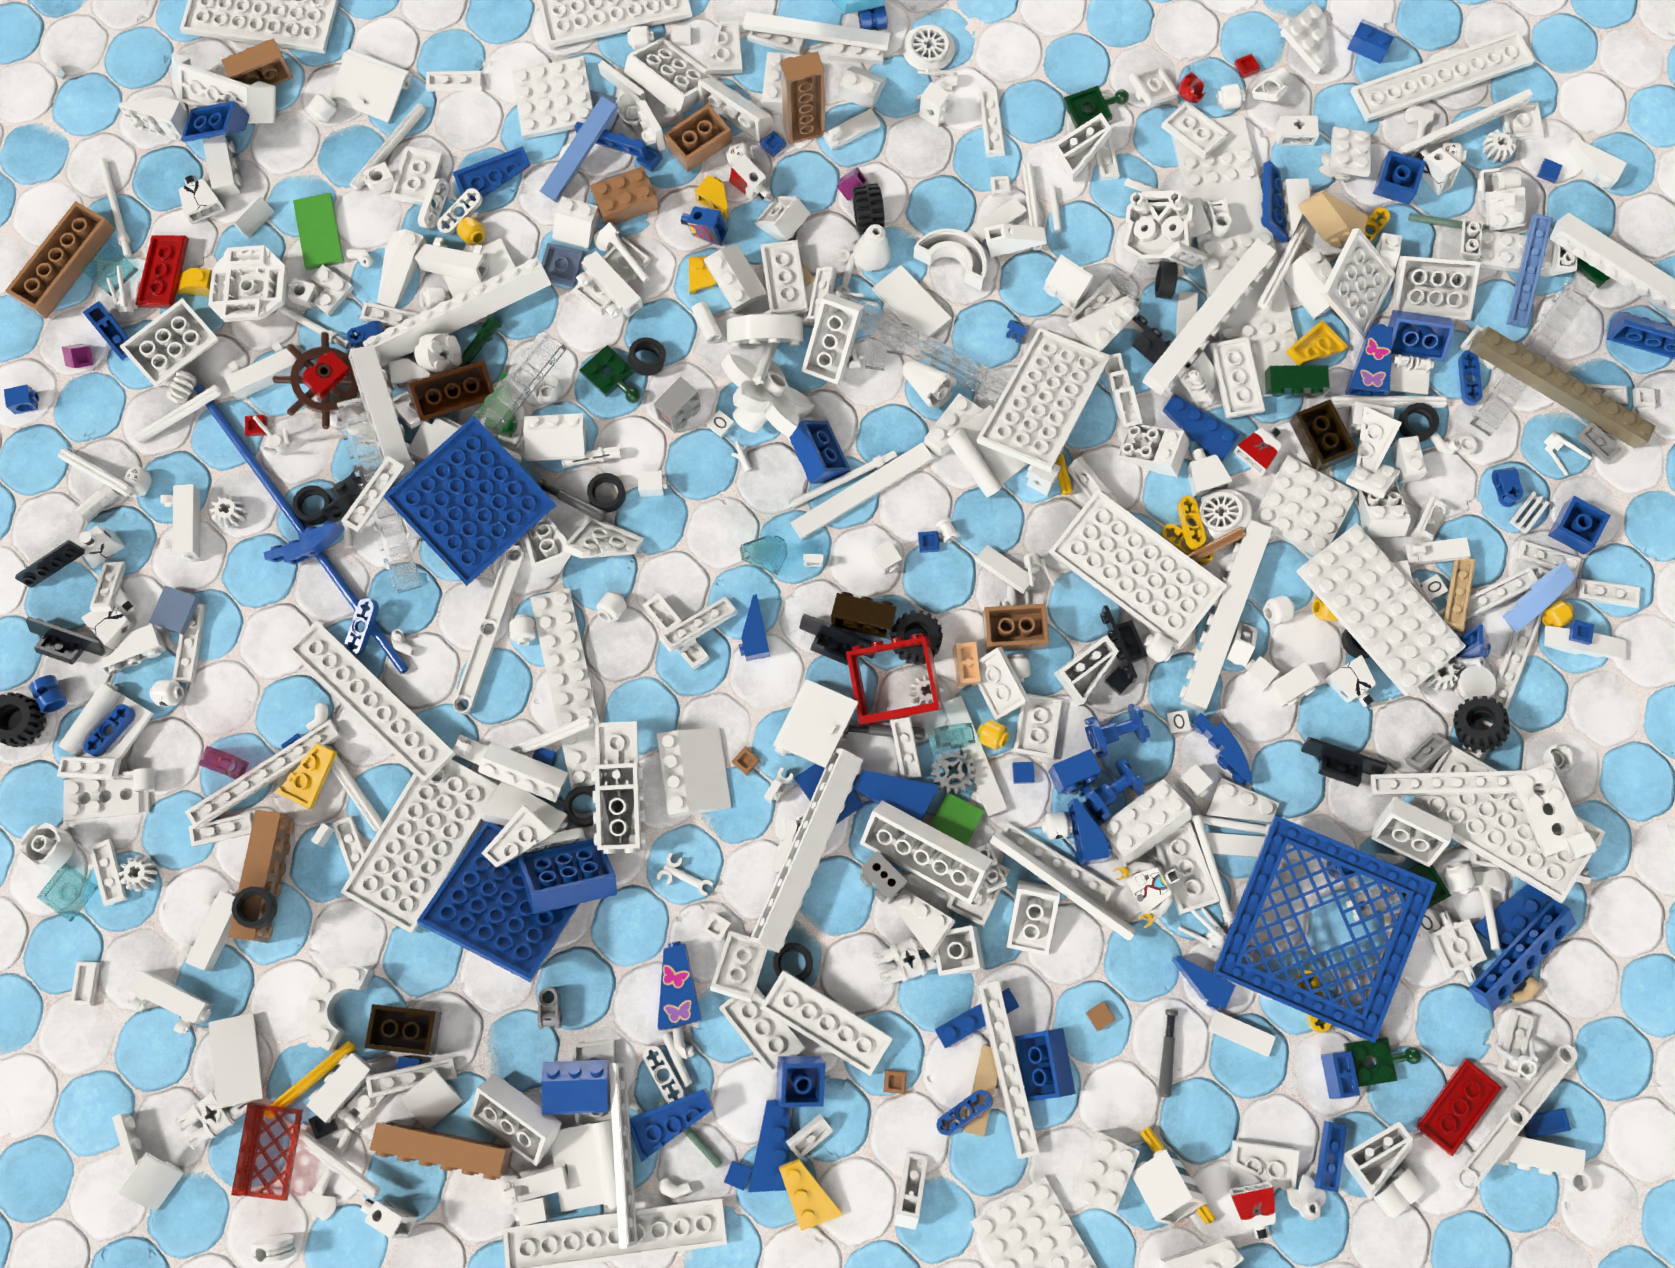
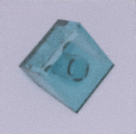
M766 535L741 544V559L778 576L788 555L787 543L779 536L774 535L772 537Z

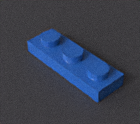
M1324 1121L1315 1188L1338 1193L1348 1126Z

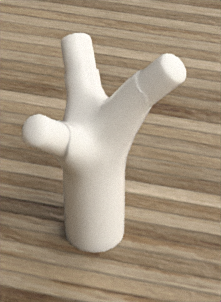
M736 441L738 454L733 452L731 455L740 460L745 472L752 469L747 458L748 446L745 445L742 449L739 441Z

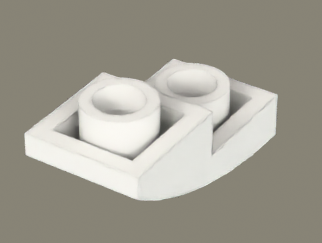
M990 844L974 849L993 859L983 883L986 892L989 893L1007 886Z

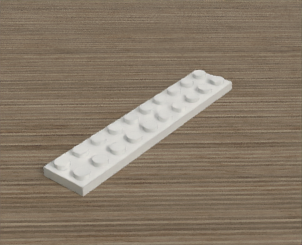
M1518 30L1354 86L1350 93L1365 122L1530 66L1535 60Z
M570 588L530 597L558 728L585 716H592L594 723H600ZM594 725L589 729L561 740L572 790L580 786H595V782L592 781V770H595L596 765Z
M317 620L287 648L298 661L424 783L427 784L456 755L451 748Z
M723 1198L635 1210L637 1245L627 1248H620L618 1212L503 1228L506 1268H562L727 1245Z

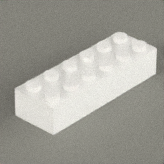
M883 800L872 811L860 842L861 845L874 852L878 851L883 857L969 904L979 894L993 862V859Z

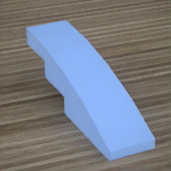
M1562 562L1530 586L1531 590L1516 601L1517 605L1502 616L1503 619L1517 633L1550 606L1576 578L1566 563Z

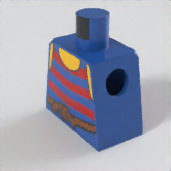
M695 206L690 214L683 213L681 216V224L687 225L694 237L719 246L722 245L728 228L721 211Z

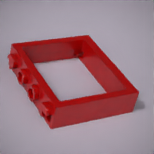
M923 633L911 635L909 640L903 641V637L891 639L889 644L878 641L871 643L872 647L864 648L863 645L852 647V651L846 652L854 698L859 702L856 708L860 725L943 709L929 636L923 637ZM923 644L933 703L868 714L858 656Z

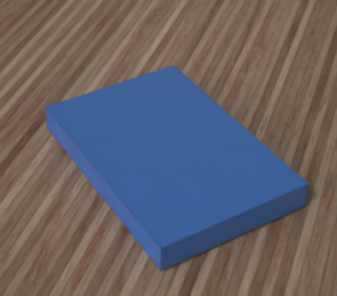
M817 764L812 765L794 778L809 801H811L825 769ZM853 790L845 800V807L838 816L837 824L863 807V804Z

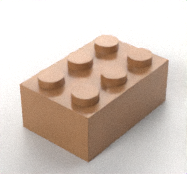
M274 38L221 60L230 79L248 85L261 81L274 86L294 78Z
M709 103L663 134L665 146L687 173L732 142L731 129Z
M643 166L590 185L593 198L605 226L609 222L616 225L659 209L656 195Z
M1045 604L984 607L982 614L986 652H991L997 647H1002L1004 651L1047 648L1049 637Z

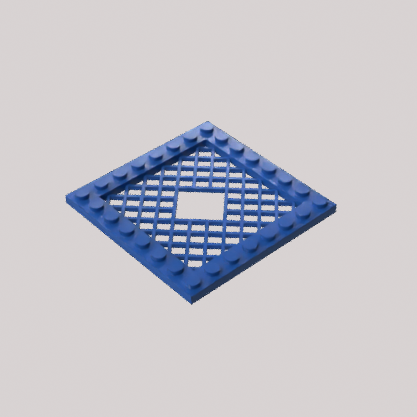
M1274 815L1212 973L1375 1043L1437 883ZM1288 844L1294 846L1293 848L1286 850ZM1297 850L1301 861L1291 865L1286 854ZM1301 850L1314 856L1304 859ZM1283 857L1287 867L1278 870ZM1317 858L1321 869L1311 873L1306 862ZM1321 858L1334 864L1324 867ZM1303 864L1307 875L1297 879L1292 868ZM1337 867L1341 878L1331 882L1326 871ZM1341 867L1351 870L1354 873L1345 876ZM1289 870L1293 881L1283 884L1279 873ZM1323 872L1327 884L1317 887L1312 876ZM1357 875L1361 887L1351 890L1346 879ZM1362 876H1365L1374 881L1365 884L1362 879ZM1274 877H1276L1279 886L1270 890ZM1309 878L1313 889L1303 893L1298 882ZM1343 881L1347 892L1337 896L1333 885ZM1295 884L1300 895L1289 899L1285 887ZM1377 884L1381 895L1371 899L1367 888ZM1381 884L1391 887L1394 890L1385 893ZM1329 887L1333 898L1323 901L1319 890ZM1281 889L1285 901L1275 904L1271 893ZM1363 890L1367 901L1357 904L1353 893ZM1315 892L1319 903L1309 907L1305 896ZM1397 893L1401 904L1391 907L1387 896ZM1349 895L1353 906L1343 910L1339 899ZM1268 896L1272 906L1262 909ZM1301 898L1306 909L1295 913L1291 902ZM1383 898L1388 909L1377 913L1373 902ZM1335 901L1352 940L1313 955L1297 916ZM1287 904L1291 915L1281 918L1277 907ZM1369 904L1374 915L1363 919L1359 908ZM1401 908L1396 919V916L1393 911ZM1273 909L1278 920L1267 924L1263 913ZM1356 910L1360 920L1349 924L1345 913ZM1390 913L1394 923L1383 927L1379 916ZM1260 915L1264 926L1254 929ZM1294 918L1298 929L1287 933L1283 922ZM1376 918L1380 929L1370 933L1365 922ZM1280 924L1284 934L1273 938L1269 927ZM1362 924L1366 935L1355 938L1351 928ZM1393 928L1390 938H1388L1386 930ZM1266 929L1270 940L1259 944L1255 933ZM1300 932L1304 943L1293 947L1289 936ZM1382 932L1386 943L1376 947L1371 936ZM1252 935L1256 946L1246 949ZM1286 938L1290 949L1279 952L1275 941ZM1368 938L1372 949L1362 953L1358 941ZM1272 943L1276 954L1265 958L1261 947ZM1354 943L1358 955L1348 958L1344 947ZM1306 946L1310 957L1299 961L1295 950ZM1385 948L1383 956L1381 958L1378 953V950ZM1258 949L1262 960L1251 964L1247 953ZM1340 949L1344 960L1334 964L1329 953ZM1292 952L1296 963L1286 967L1281 956ZM1374 952L1378 963L1368 967L1364 956ZM1326 955L1330 966L1320 970L1315 959ZM1243 956L1245 957L1248 965L1241 962ZM1278 957L1282 969L1271 972L1267 961ZM1360 958L1365 969L1354 973L1350 962ZM1312 960L1316 972L1305 975L1302 964ZM1264 963L1268 974L1253 967ZM1346 964L1350 975L1340 978L1336 967ZM1298 966L1302 977L1292 981L1287 970ZM1378 968L1373 979L1370 970ZM1332 969L1336 980L1326 984L1322 973ZM1284 972L1288 982L1274 977V975ZM1366 972L1371 983L1360 987L1356 976ZM1318 975L1323 986L1312 990L1308 979ZM1352 978L1357 989L1346 993L1342 982ZM1304 981L1308 991L1294 984ZM1339 984L1342 995L1332 998L1328 987ZM1370 988L1365 999L1362 990ZM1324 989L1328 999L1314 993ZM1359 992L1363 1003L1352 1007L1348 996ZM1345 998L1349 1008L1337 1004L1335 1001ZM1362 1008L1360 1013L1355 1011L1357 1009Z

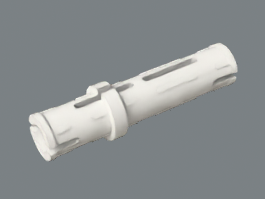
M620 445L607 448L598 447L597 450L586 451L585 458L561 460L563 468L597 461L602 463L608 459L621 458L622 453Z

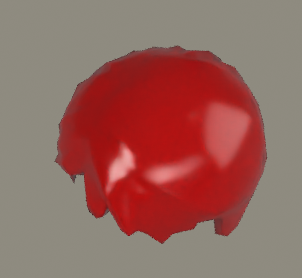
M1190 72L1179 83L1178 92L1185 101L1197 103L1205 95V93L1202 94L1204 84L1194 73Z

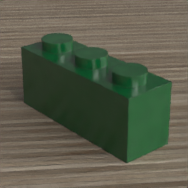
M1328 365L1269 366L1265 371L1266 394H1272L1274 397H1280L1284 394H1292L1294 397L1303 396L1304 394H1311V396L1315 397L1322 396L1330 388Z

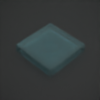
M109 245L82 271L107 294L112 296L107 278L111 279L116 292L119 289L117 266L121 267L123 284L138 269L114 247Z
M65 863L61 869L57 870L36 898L66 920L72 922L99 886Z

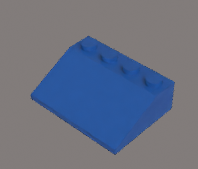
M594 838L517 856L533 914L617 895L616 874L607 854H603V850H597V846L594 845Z

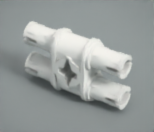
M909 937L908 940L897 944L892 943L890 948L872 953L873 959L883 957L875 961L876 966L892 960L897 962L898 966L896 969L880 973V979L890 977V979L882 981L884 987L898 981L907 982V980L920 975L925 976L927 971L937 968V963L934 962L936 960L935 955L922 959L919 956V951L925 948L914 937ZM906 954L908 957L912 956L913 960L910 962L911 965H909L908 962L904 963L903 959L906 958Z
M214 1090L198 1103L192 1104L191 1110L174 1121L176 1125L179 1124L177 1127L181 1131H184L197 1120L203 1123L201 1129L186 1138L187 1143L190 1142L189 1146L194 1150L209 1138H216L220 1132L230 1125L233 1126L236 1123V1119L251 1110L252 1107L250 1104L245 1103L232 1106L229 1109H218L216 1091ZM211 1110L217 1111L215 1114L216 1119L209 1117L212 1115Z

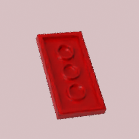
M151 235L136 299L138 307L170 308L174 305L189 238L186 235Z
M1464 1059L1415 1127L1448 1155L1453 1156L1502 1087L1468 1059Z

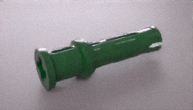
M491 315L486 316L487 320L481 328L476 330L477 335L461 355L462 363L460 366L470 364L484 344L492 340L494 332L502 326L497 319Z

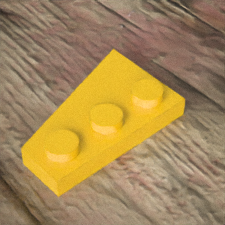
M708 256L689 257L690 295L695 294L698 290L709 289L716 285L715 280L704 263V259Z
M1321 320L1285 353L1297 365H1304L1344 352L1349 347Z
M315 744L302 759L298 768L290 773L286 782L281 787H278L275 793L308 809H313L337 751L322 744Z
M800 1159L779 1166L801 1231L842 1215L841 1210L833 1203L830 1196L822 1189Z

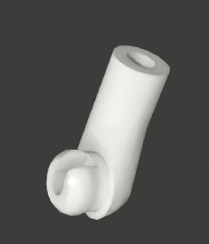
M1438 432L1430 437V440L1439 452L1454 454L1460 448L1459 443L1455 440L1444 442Z
M1395 850L1394 855L1376 854V858L1393 865L1402 863L1406 859L1405 855Z
M683 1028L673 1029L674 1047L680 1056L684 1059L693 1057L695 1055L694 1047L692 1045H685Z
M664 1178L659 1182L660 1192L672 1199L692 1193L689 1182L679 1186L672 1184L668 1178Z

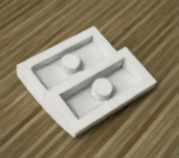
M436 1069L431 1071L399 1098L428 1130L463 1102L460 1095L451 1084L448 1085Z
M146 1152L117 1193L139 1205L157 1211L180 1180L184 1171Z

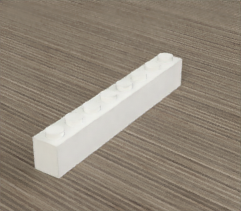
M1570 213L1556 222L1549 238L1550 240L1675 317V279Z

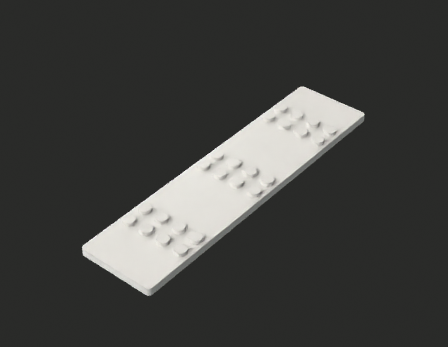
M1243 115L1211 119L1226 130L1229 135L1205 159H1202L1172 136L1185 198L1189 201L1200 196L1203 208L1206 201L1216 202L1225 198L1232 218L1229 230L1225 236L1216 237L1210 230L1194 237L1197 250L1204 252L1208 257L1207 260L1200 264L1208 298L1257 238L1276 250L1272 233L1263 227L1261 223L1263 193ZM1277 252L1273 256L1275 261L1270 268L1263 269L1264 275L1258 282L1254 281L1251 284L1254 286L1247 296L1242 295L1240 305L1236 310L1234 308L1230 310L1231 316L1225 323L1221 321L1218 325L1221 328L1216 333L1218 342L1249 336L1262 397L1272 396V394H1266L1265 371L1269 366L1297 365L1285 353L1298 340L1284 281L1282 280L1269 307L1263 310L1257 305L1279 263Z

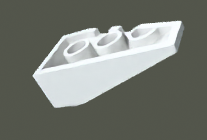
M407 229L393 232L385 248L377 300L379 305L392 308L398 307L419 266L415 256L423 243L427 244L423 235Z

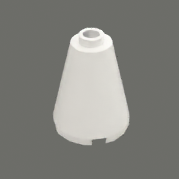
M874 224L869 226L854 246V259L861 266V269L867 272H872V270L880 271L890 261V246L885 229L880 225Z
M915 359L907 361L903 366L904 377L932 410H934L933 407L935 406L940 408L951 397L953 392L950 390L952 386L956 387V379L952 375Z

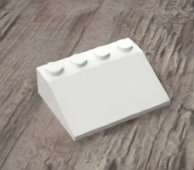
M664 37L628 54L624 74L678 115L690 110L700 100L699 80L711 77L718 80L713 74H706V69Z
M1399 256L1394 271L1396 276L1393 285V310L1448 317L1451 319L1471 320L1480 262Z
M182 298L120 345V348L157 389L218 342L219 339Z
M720 728L675 730L657 733L669 817L676 818L731 809Z

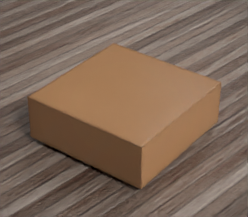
M744 747L731 762L748 776L761 760L748 748Z
M1104 1001L1085 1013L1096 1031L1101 1030L1116 1020Z
M885 1070L883 1092L905 1094L907 1072Z

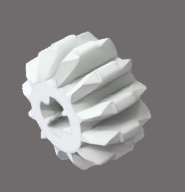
M1497 129L1487 135L1482 145L1484 148L1482 153L1488 154L1487 159L1491 157L1493 163L1497 160L1502 163L1505 159L1511 158L1516 150V139L1511 138L1512 133L1506 134L1505 130L1500 132Z
M178 371L168 389L167 398L176 404L182 405L187 402L195 387L196 377L187 371Z
M225 494L224 499L218 496V502H212L214 508L209 509L212 514L211 518L220 527L225 526L230 529L232 524L238 526V520H244L241 515L246 513V510L243 508L245 505L237 496L233 495L231 497L229 494Z
M1455 662L1444 664L1427 678L1428 682H1426V685L1432 684L1433 690L1439 688L1441 691L1452 688L1454 682L1458 681V677L1455 674L1459 670L1453 669Z
M923 675L922 681L916 677V684H910L912 691H909V696L914 697L911 702L914 704L919 701L918 705L933 703L930 681L927 680V676ZM939 688L940 694L943 693V688ZM929 689V693L926 696L923 695V691Z
M136 855L134 859L127 858V865L121 864L124 871L118 874L123 876L120 882L121 884H126V889L132 890L134 888L135 891H141L142 887L144 889L149 888L148 882H156L152 878L153 875L158 874L157 871L153 870L156 864L150 862L149 857L145 856L142 858V856Z

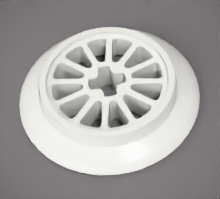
M922 25L912 29L906 35L902 51L906 61L914 68L926 71V69L940 70L952 61L955 54V43L952 36L945 29L935 25Z
M1214 490L1204 495L1197 503L1206 538L1216 540L1239 527L1245 530L1251 520L1252 511L1249 501L1244 495L1235 490ZM1220 510H1224L1223 516H1219ZM1223 522L1224 526L1219 527L1220 523Z

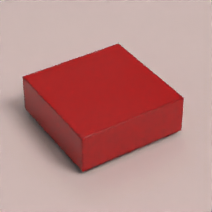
M1252 53L1235 60L1234 64L1242 78L1255 74L1260 70V66Z
M254 415L267 427V417L265 415ZM245 416V435L247 437L267 435L253 419V416Z

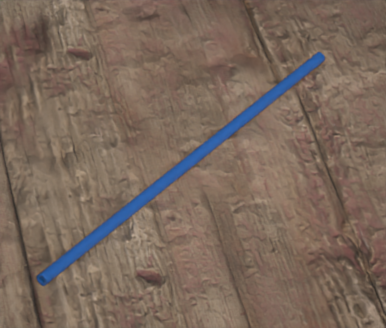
M202 384L194 387L197 395L206 390ZM212 400L205 404L297 533L305 532L306 526L295 514L293 508L215 401ZM322 551L315 556L353 610L356 611L360 600L325 552ZM374 622L371 631L372 636L398 672L404 674L408 671V666L393 648L376 622Z

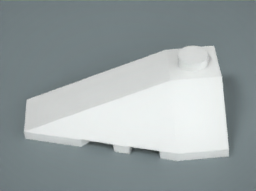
M546 515L524 535L531 565L538 578L543 580L559 574L571 554L563 551L567 539Z

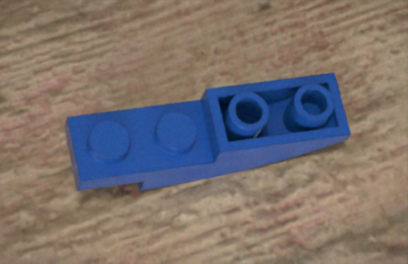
M335 521L323 523V526L318 528H306L305 532L298 533L299 540L290 541L289 545L271 547V550L263 552L264 558L275 563L284 560V562L293 565L304 562L329 547L345 530L344 526L335 523Z
M1200 713L1191 722L1193 728L1199 734H1203L1214 749L1220 750L1215 756L1219 766L1225 770L1227 769L1238 784L1246 786L1252 781L1247 759L1239 743L1222 722L1215 727Z

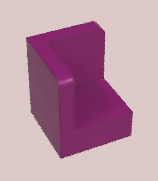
M856 167L841 177L836 187L847 200L853 198L852 191L854 186L867 185L869 181L860 169Z
M76 344L62 347L65 366L79 368L94 365L89 345Z

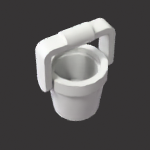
M1279 68L1267 76L1252 90L1253 98L1278 101L1287 92L1288 85L1292 81L1290 72L1284 68Z
M1501 168L1485 169L1478 174L1477 186L1481 201H1485L1486 184L1484 174L1493 173L1491 191L1521 187V176L1519 173H1504L1501 171Z

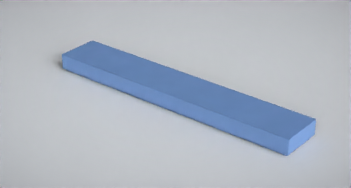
M601 96L540 189L542 194L557 203L618 109L617 105Z
M1535 213L1531 217L1506 323L1508 325L1525 329L1528 327L1553 217Z

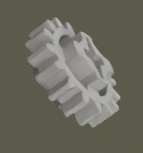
M949 749V754L947 755L945 752H941L942 758L936 757L935 761L937 764H932V769L936 771L931 772V777H937L934 780V784L940 783L939 790L941 791L946 788L947 794L954 790L955 795H957L958 789L965 792V785L971 787L970 779H975V775L971 772L976 771V767L970 766L973 763V759L967 760L968 754L960 755L959 749L956 754L953 753L952 749ZM949 759H957L956 761H953V762L947 761V760H949ZM964 764L967 768V776L962 772ZM940 767L943 771H945L943 779L941 778L939 773ZM957 768V775L955 773L950 775L949 769L954 770ZM951 782H959V784L956 785L950 784Z

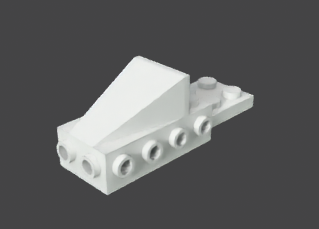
M638 722L595 723L596 765L595 770H592V781L595 782L593 803H596L593 822L594 825H597V833H594V845L597 846V850H603V854L616 853V849H625V853L637 852V848H643L642 844L646 843V832L642 831V822H645V810H641V801H644L645 794L643 785H640V780H644L643 767L640 768Z

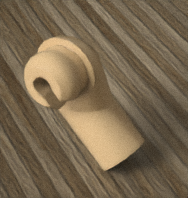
M1534 977L1526 978L1524 982L1526 987L1521 991L1510 994L1512 1002L1516 1003L1533 999L1540 989L1539 982Z

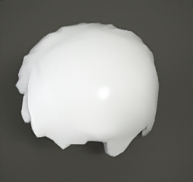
M632 92L624 93L616 100L617 111L624 122L638 125L641 121L637 113L639 111L638 102L642 100Z
M552 373L550 376L541 375L540 379L533 382L532 387H530L535 399L545 404L557 401L562 393L560 380L556 374Z
M1552 745L1543 754V765L1552 762L1557 775L1568 774L1576 765V762H1573L1574 753L1567 746Z

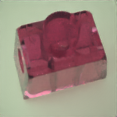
M207 746L198 765L235 780L245 774L249 762ZM235 763V768L230 771L231 765Z

